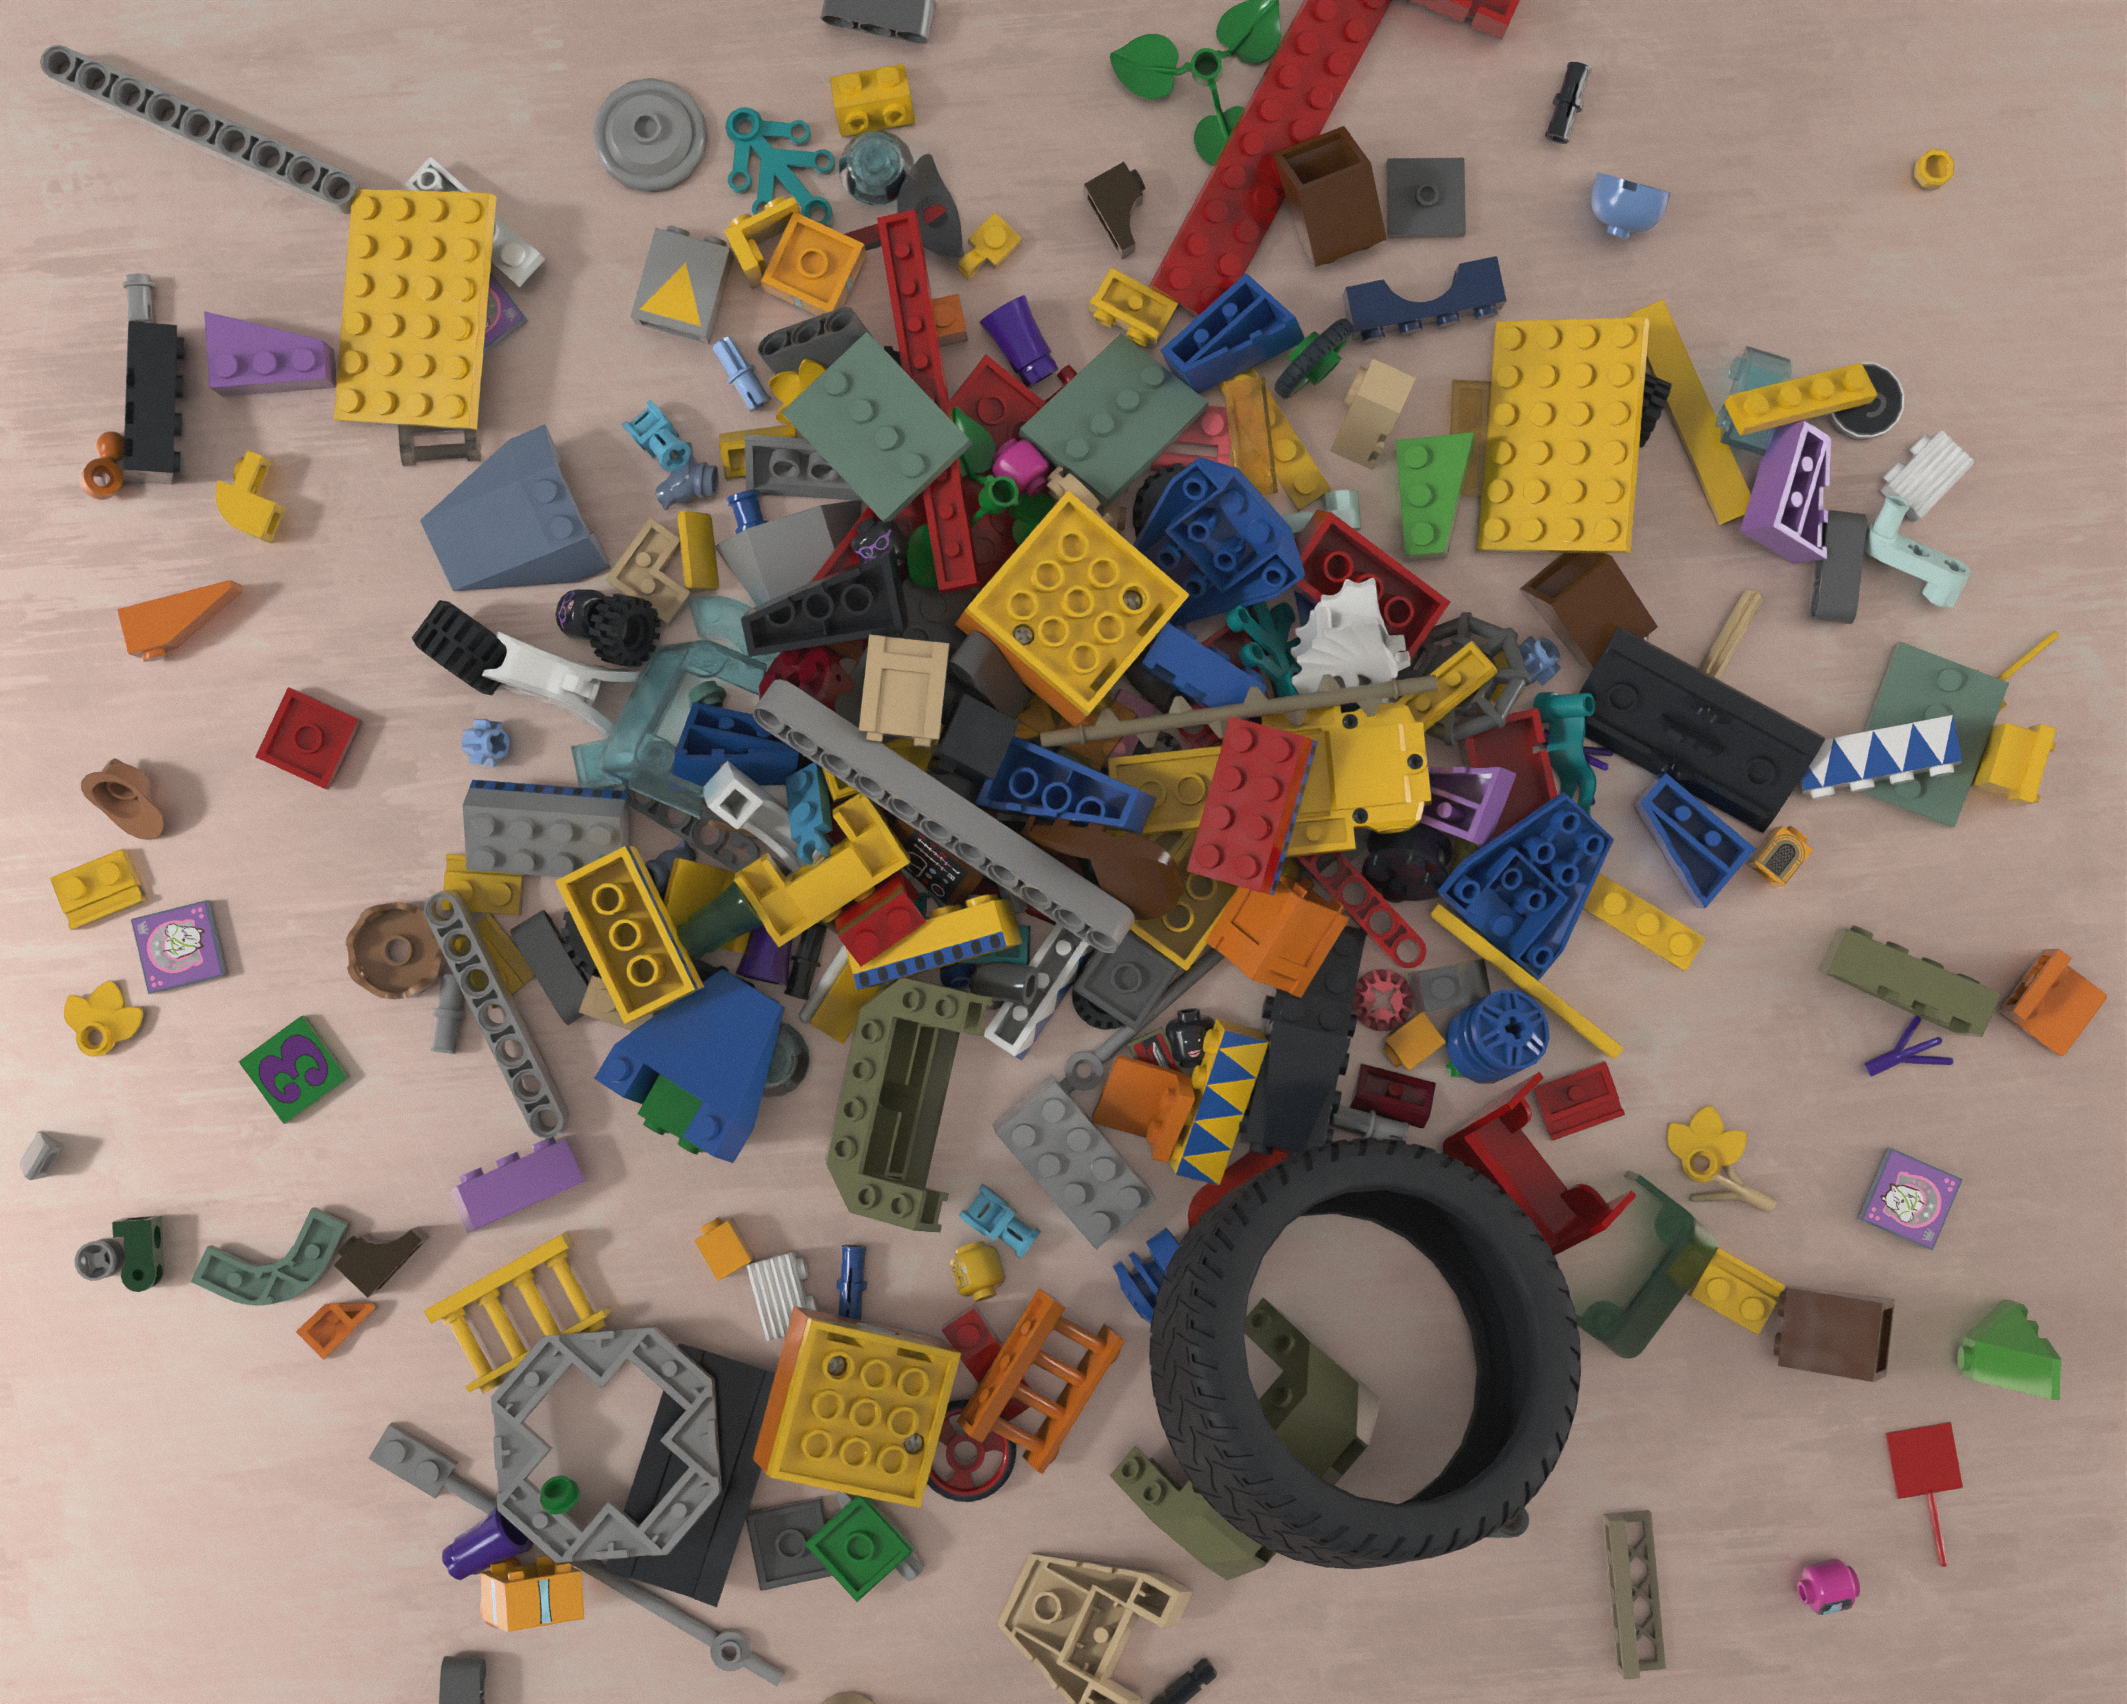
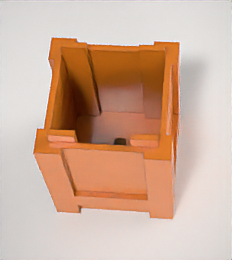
M1280 874L1275 895L1239 886L1206 942L1242 970V973L1251 980L1270 985L1301 998L1350 918L1341 912L1344 906L1336 899L1332 898L1328 903L1312 889L1315 883L1308 877L1303 876L1300 881Z

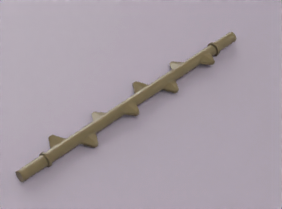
M1325 674L1321 679L1317 692L1268 699L1258 686L1255 685L1249 687L1243 703L1196 710L1190 707L1183 696H1175L1168 714L1121 721L1109 707H1104L1101 709L1096 724L1083 726L1082 723L1079 724V727L1040 732L1042 748L1080 742L1084 745L1087 741L1136 735L1146 748H1151L1154 746L1158 734L1162 730L1208 724L1218 738H1224L1230 716L1245 719L1284 713L1295 727L1302 725L1308 709L1357 702L1364 713L1371 717L1375 716L1383 698L1394 697V699H1398V696L1438 691L1436 675L1402 680L1392 678V681L1341 688L1331 674Z

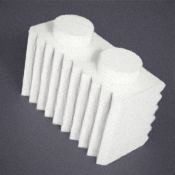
M1942 430L1931 437L1925 433L1909 449L1914 455L1905 464L1898 461L1883 476L1887 483L1879 491L1886 497L1888 495H1895L1906 500L1910 507L1905 515L1912 522L1922 518L1975 463Z
M795 1250L751 1261L746 1265L766 1341L786 1336L793 1306L818 1311L814 1295H806L803 1281L808 1280L809 1275L803 1257L797 1258Z

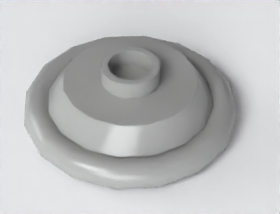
M654 78L630 81L611 92L597 112L592 132L596 156L606 172L624 186L646 192L671 188L689 177L702 159L707 139L704 115L693 97L674 83Z

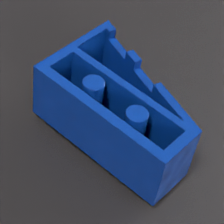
M1245 273L1160 351L1171 372L1200 394L1299 345L1305 337L1296 317L1251 276Z
M1166 622L1142 662V671L1204 708L1243 703L1250 686L1257 685L1263 694L1268 688L1261 683L1264 677L1247 666H1243L1242 670L1228 662L1230 656L1211 645L1209 648H1206L1195 640L1197 637L1178 625L1174 627Z
M1667 773L1658 774L1633 803L1696 908L1705 909L1756 850L1755 847Z

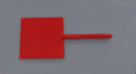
M1951 1422L1885 1433L1897 1499L1927 1494L1939 1564L1945 1567L1947 1566V1558L1935 1493L1963 1488Z

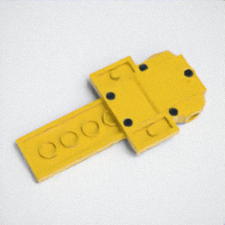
M1380 703L1375 716L1368 717L1361 708L1354 712L1341 713L1340 705L1308 709L1302 725L1295 727L1284 713L1261 716L1262 725L1299 734L1318 741L1285 858L1356 850L1354 828H1367L1380 834L1408 831L1420 823L1424 805H1431L1423 722H1415L1408 706L1400 703ZM1222 746L1108 758L1109 777L1157 798L1142 833L1136 835L1187 831L1199 828ZM1115 831V836L1122 837L1124 832Z

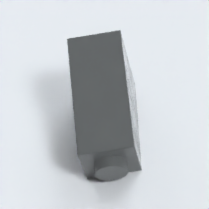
M1484 958L1408 972L1410 988L1413 992L1414 1009L1416 1011L1427 1012L1465 1005L1491 994Z

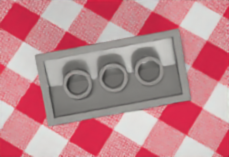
M745 434L746 491L757 489L760 494L863 501L806 438Z

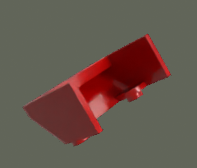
M1538 1072L1499 1095L1444 1140L1442 1148L1444 1154L1458 1159L1464 1163V1166H1470L1490 1179L1492 1184L1495 1183L1503 1192L1509 1195L1514 1200V1203L1518 1204L1523 1212L1533 1221L1535 1228H1538L1543 1239L1551 1248L1552 1254L1557 1255L1606 1230L1636 1198V1195L1631 1190L1606 1203L1601 1195L1589 1185L1576 1184L1567 1189L1521 1130L1532 1117L1531 1107L1524 1097L1544 1078Z

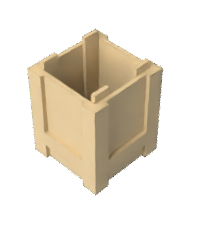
M869 634L859 731L867 733L866 740L882 743L883 736L914 739L913 747L929 749L931 741L938 742L949 643Z

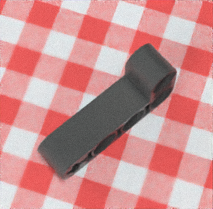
M666 742L653 744L646 751L626 783L624 791H628V804L732 870L740 871L760 858L761 850L759 846L742 833L718 829L719 837L714 844L705 845L701 841V829L708 824V821L721 820L671 790L674 763L670 769L659 771L655 760L657 755L665 750L671 751L674 756L677 747ZM643 783H649L653 788V797L649 802L639 804L635 798L636 788ZM681 803L686 809V817L682 823L673 825L668 820L667 812L672 805ZM731 833L734 837L728 841L729 834ZM727 841L741 849L748 845L747 853L751 856L749 862L741 861L737 865L735 862L738 857L734 853L724 849L721 856L718 852L727 844Z

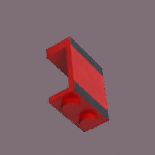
M902 869L876 884L874 892L864 900L856 902L853 899L842 906V912L834 918L838 938L860 967L926 923V919L913 903L919 897V893Z

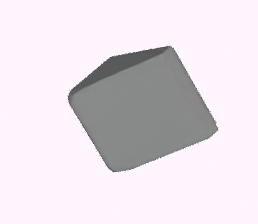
M37 1132L20 1161V1168L25 1178L34 1180L46 1177L62 1150L63 1144L43 1132Z

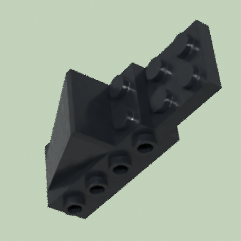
M1345 925L1301 998L1278 988H1274L1272 996H1265L1261 1018L1267 1019L1264 1036L1269 1043L1250 1096L1248 1110H1245L1243 1119L1239 1123L1240 1128L1238 1131L1242 1133L1241 1143L1250 1145V1152L1272 1156V1152L1275 1150L1288 1153V1157L1292 1158L1295 1154L1311 1147L1317 1146L1319 1148L1323 1144L1332 1142L1334 1130L1328 1128L1330 1114H1337L1342 1091L1336 1090L1339 1075L1345 1076L1350 1056L1347 1050L1350 1046L1351 1038L1354 1036L1357 1024V1015L1351 1014L1353 1008L1352 1001L1366 934L1359 928Z

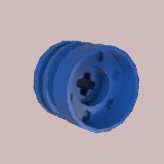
M1501 989L1458 1011L1452 1018L1446 1032L1447 1053L1453 1066L1464 1077L1479 1084H1494L1536 1064L1546 1053L1550 1039L1548 1021L1541 1007L1530 996L1517 990Z
M1167 1227L1146 1241L1153 1259L1146 1263L1134 1251L1128 1254L1137 1268L1135 1272L1131 1274L1121 1260L1113 1265L1121 1290L1140 1317L1150 1324L1154 1307L1157 1305L1155 1300L1163 1277L1167 1274L1165 1270L1176 1249L1178 1250L1181 1246Z

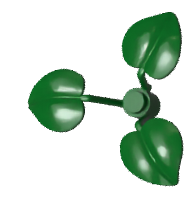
M1247 0L1225 12L1217 25L1216 36L1222 45L1229 48L1227 51L1203 48L1193 55L1191 62H1186L1184 66L1175 68L1179 55L1177 48L1170 39L1160 34H1145L1133 39L1110 54L1113 70L1120 82L1129 91L1138 97L1149 100L1161 99L1171 93L1174 85L1173 75L1181 76L1191 72L1197 84L1208 86L1216 115L1206 116L1198 123L1194 133V144L1199 156L1206 163L1214 166L1245 109L1240 106H1234L1227 109L1224 113L1222 111L1216 85L1222 75V59L1230 58L1236 53L1242 62L1258 64L1265 62L1274 55L1279 46L1281 36L1278 0Z
M955 407L951 410L953 423L973 443L959 457L962 478L967 475L971 482L985 484V487L979 493L981 509L969 519L970 526L972 528L987 513L999 515L1009 508V516L1016 519L1011 528L1012 537L1015 543L1020 546L1056 505V502L1050 496L1040 492L1034 497H1030L1025 493L1018 499L1019 490L1011 478L1007 476L994 478L992 475L987 477L976 475L983 474L991 468L994 463L992 457L996 452V447L990 434L980 424L966 416L958 407ZM924 524L918 527L907 541L909 545L906 552L909 579L918 586L938 588L928 524Z

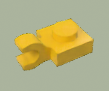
M994 212L968 238V244L974 249L960 259L957 263L959 265L957 270L969 280L986 262L996 269L1022 243V238Z

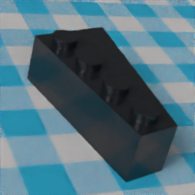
M128 321L123 481L171 484L173 474L180 475L181 453L180 451H174V436H181L182 413H175V398H182L183 375H176V360L184 359V337L177 336V325Z
M895 546L749 609L741 618L748 657L869 638V634L883 636L904 632L909 624Z

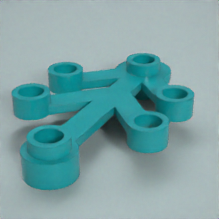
M747 107L738 108L731 112L725 125L729 139L735 143L733 170L728 175V184L731 190L736 194H745L751 189L752 180L747 169L750 149L752 147L761 158L757 200L752 205L753 215L757 214V210L761 205H766L773 200L776 176L801 206V215L811 219V214L815 210H822L825 213V217L823 220L818 221V223L828 227L833 219L830 203L823 197H813L788 166L811 168L819 175H828L835 168V160L832 153L825 149H820L816 152L775 149L764 138H789L793 145L804 146L811 138L808 124L802 120H795L791 123L764 121L757 111ZM742 123H750L752 129L749 133L742 134L738 131ZM794 129H805V136L801 139L794 138L792 136ZM820 157L830 159V164L825 168L818 167L816 162ZM737 176L747 178L746 184L742 187L733 185V180Z
M1266 601L1252 604L1259 624L1250 616L1247 609L1241 605L1227 611L1225 619L1229 628L1234 632L1245 630L1256 641L1239 649V657L1244 666L1251 669L1258 666L1275 682V690L1278 697L1299 695L1292 684V677L1299 674L1302 668L1291 655V648L1298 646L1301 643V639L1297 637L1287 642L1291 624L1295 622L1293 608L1287 602H1282L1271 608L1269 612ZM1262 647L1272 656L1273 661L1264 654Z

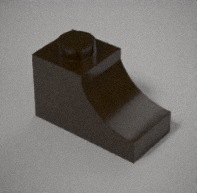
M1125 162L1118 164L1084 184V195L1121 260L1135 252V241L1131 234L1130 219L1135 208L1142 205V191L1146 189L1137 170L1129 171Z
M420 1227L411 1229L404 1236L396 1240L375 1239L370 1233L361 1236L359 1239L354 1235L338 1250L342 1257L334 1266L368 1298L376 1294L430 1237Z

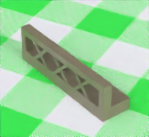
M1649 1510L1603 1514L1617 1671L1624 1680L1640 1678V1671L1666 1669L1652 1515ZM1642 1521L1643 1536L1634 1547H1631L1627 1543L1626 1522ZM1644 1546L1646 1558L1639 1553ZM1635 1557H1638L1647 1567V1575L1637 1587L1631 1583L1630 1563ZM1647 1586L1649 1588V1597L1643 1593ZM1639 1595L1650 1604L1651 1614L1641 1626L1635 1622L1633 1603ZM1651 1624L1653 1636L1646 1631L1651 1626ZM1642 1635L1654 1643L1655 1659L1638 1660L1637 1641Z

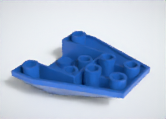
M1198 457L1170 480L1133 544L1139 552L1189 594L1187 599L1167 621L1174 627L1227 612L1239 605L1245 607L1274 599L1305 576L1292 529L1238 468Z
M1562 792L1465 858L1437 892L1447 905L1492 945L1539 981L1564 951L1614 838L1566 793Z

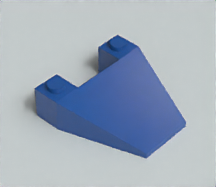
M721 969L702 982L704 988L672 1003L615 1043L594 1079L621 1097L643 1105L660 1074L703 1101L683 1137L711 1156L734 1163L755 1126L785 1007L726 970Z

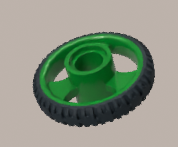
M1346 318L1339 319L1320 335L1316 331L1308 335L1288 356L1287 359L1291 364L1276 381L1275 391L1283 399L1295 395L1309 382L1313 386L1319 384L1341 362L1342 358L1338 353L1353 337L1355 332L1354 325Z

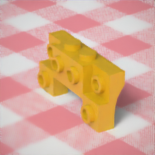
M862 793L856 794L833 809V818L847 838L831 847L829 856L825 857L821 854L813 859L812 865L805 864L785 877L767 852L735 873L734 881L751 903L767 932L778 947L819 921L827 923L833 920L842 912V906L853 899L856 902L864 900L874 892L876 884L910 863V855L889 827L888 819L878 805Z

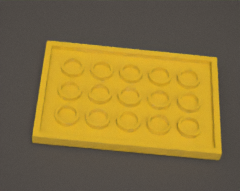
M356 190V195L351 202L333 420L350 423L477 430L497 196L490 193Z
M1647 318L1496 321L1477 550L1482 552L1630 554L1649 320Z

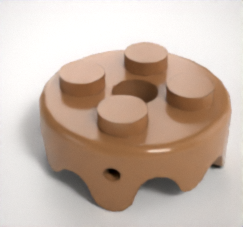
M392 902L367 908L360 914L358 921L346 938L349 958L347 969L350 977L355 983L380 998L404 999L423 993L435 983L446 963V958L425 918L424 909L409 903ZM397 939L404 941L408 947V954L401 962L392 960L388 953L390 944Z

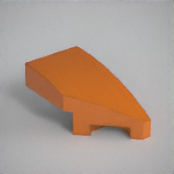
M373 1303L324 1304L296 1333L325 1360L376 1309V1306Z

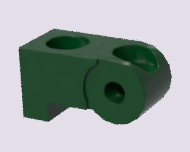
M162 1215L121 1218L113 1221V1238L124 1237L126 1263L121 1270L122 1283L127 1289L134 1292H141L154 1287L161 1281L164 1275Z

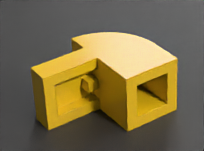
M247 450L245 457H241L234 467L233 478L235 481L233 485L218 480L215 492L216 504L222 517L231 526L271 544L285 508L273 501L258 496L272 462L260 454Z

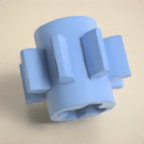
M1529 636L1519 645L1526 671L1531 674L1530 684L1538 680L1543 686L1561 670V667L1556 663L1561 658L1560 652L1549 639L1542 637L1535 641L1532 636Z
M474 719L475 728L463 730L461 750H464L470 756V764L496 767L497 758L508 756L510 736L501 730L502 722Z

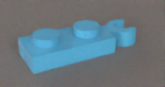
M812 763L785 778L791 839L798 844V857L809 866L813 864L812 855L815 850L825 857L830 855L831 846L824 839V834L833 830L827 782L822 767L816 763Z

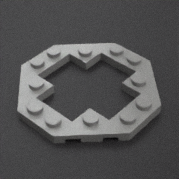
M657 1327L543 1336L491 1396V1407L495 1425V1437H493L494 1459L498 1478V1493H496L497 1510L555 1563L592 1559H617L645 1555H668L722 1492L715 1379ZM629 1359L686 1410L660 1441L685 1462L689 1468L641 1525L637 1524L611 1500L584 1530L568 1514L554 1515L547 1513L540 1503L541 1490L527 1478L553 1447L524 1421L573 1364L600 1388H604Z

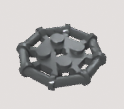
M1462 612L1460 617L1434 626L1410 660L1411 665L1398 671L1396 680L1430 675L1471 641L1470 637L1473 633L1489 639L1485 645L1476 641L1473 642L1496 668L1493 657L1504 651L1509 668H1497L1498 673L1445 715L1444 724L1437 722L1424 732L1427 735L1444 741L1446 746H1455L1457 741L1496 727L1499 729L1506 725V717L1523 688L1528 686L1531 680V674L1526 671L1517 643L1518 634L1512 628L1504 629L1475 618L1471 612ZM1457 634L1456 638L1451 639L1452 644L1444 647L1441 643L1438 645L1433 644ZM1425 651L1427 654L1419 668L1413 670L1421 654ZM1498 684H1506V688L1495 707H1493L1489 701ZM1479 709H1481L1485 714L1475 719L1458 724L1459 716L1471 717L1475 715Z

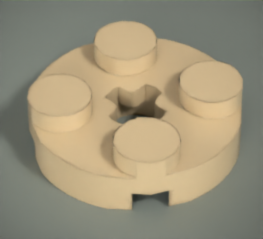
M1058 466L1047 477L1049 483L1046 486L1050 490L1048 494L1056 503L1069 490L1109 526L1114 522L1108 512L1102 517L1096 510L1101 503L1079 480L1070 473L1064 477L1062 467Z

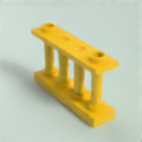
M568 1231L424 1310L430 1324L442 1319L445 1325L449 1324L476 1372L478 1378L465 1386L468 1393L480 1388L482 1394L502 1384L501 1375L517 1367L531 1351V1349L526 1351L497 1297L500 1295L497 1287L508 1281H511L513 1287L518 1286L545 1336L572 1334L580 1331L583 1333L596 1332L606 1326L603 1318L612 1313L609 1306L596 1313L594 1312L566 1261V1258L569 1256L565 1250L575 1245ZM545 1262L547 1268H553L581 1320L562 1332L559 1330L532 1280V1277L535 1275L531 1269ZM474 1300L477 1301L479 1306L484 1305L513 1358L493 1370L463 1317L466 1314L463 1306Z

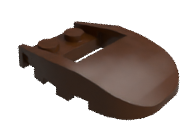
M1030 816L1020 834L1023 838L1083 878L1084 875L1077 857L1090 859L1101 890L1127 906L1133 912L1135 920H1150L1164 916L1183 897L1184 885L1177 864L1166 850L1153 841L1126 831L1122 837H1117L1105 833V826L1098 823L1089 822L1087 828L1072 827V822L1068 819L1056 818L1054 824L1049 825L1038 822L1037 816Z

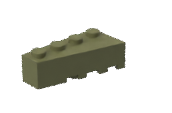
M1851 925L1850 930H1836L1818 970L1819 972L1913 1015L1919 1016L1957 1035L1983 1037L2001 993L1980 985L1979 981L1960 973L1956 975L1944 970L1945 966L1925 957H1922L1920 960L1908 955L1909 950L1896 943L1887 941L1885 945L1872 939L1873 933L1858 926Z

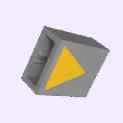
M668 226L667 230L655 228L631 318L636 325L710 345L734 255L731 249L726 247L727 243L719 238L705 236L704 240L689 237L690 232L675 226Z

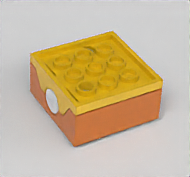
M1068 490L968 605L955 625L967 635L972 631H976L987 637L999 649L1020 680L1076 727L1091 713L1187 599L1189 594Z
M793 1306L753 1460L770 1478L921 1508L961 1353L937 1337Z

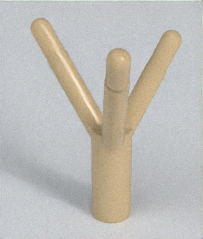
M1731 1165L1723 1166L1724 1171L1731 1180L1719 1174H1714L1713 1180L1734 1192L1703 1193L1690 1196L1692 1202L1742 1200L1768 1213H1771L1776 1205V1199L1747 1186Z

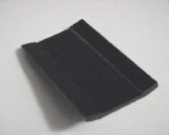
M1620 626L1616 628L1602 655L1578 692L1591 693L1595 702L1593 714L1591 716H1584V737L1655 775L1667 773L1690 794L1762 833L1766 831L1825 741L1824 736Z
M679 1343L678 1347L715 1379L722 1492L668 1555H645L608 1559L604 1571L651 1584L717 1607L762 1470L753 1460L776 1373L704 1349ZM664 1390L624 1512L639 1525L643 1523L689 1468L685 1462L660 1441L686 1411Z

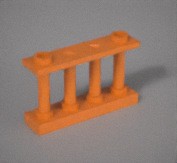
M1038 1288L956 1422L970 1437L983 1443L988 1433L993 1431L1027 1449L1022 1457L1037 1472L1043 1474L1048 1465L1056 1459L1059 1447L1107 1369L1117 1360L1125 1340L1105 1324H1103L1099 1333L1095 1335L1062 1317L1066 1307L1050 1293ZM1055 1330L1088 1348L1076 1369L1041 1350L1051 1331ZM1035 1364L1068 1382L1056 1402L1020 1383L1030 1365ZM1015 1398L1047 1415L1036 1435L999 1417L1009 1399Z

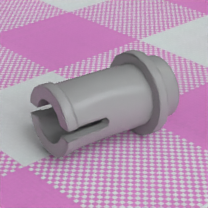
M139 273L126 275V282H123V288L127 289L128 321L154 322L152 317L151 289L155 288L154 282L150 281V275Z

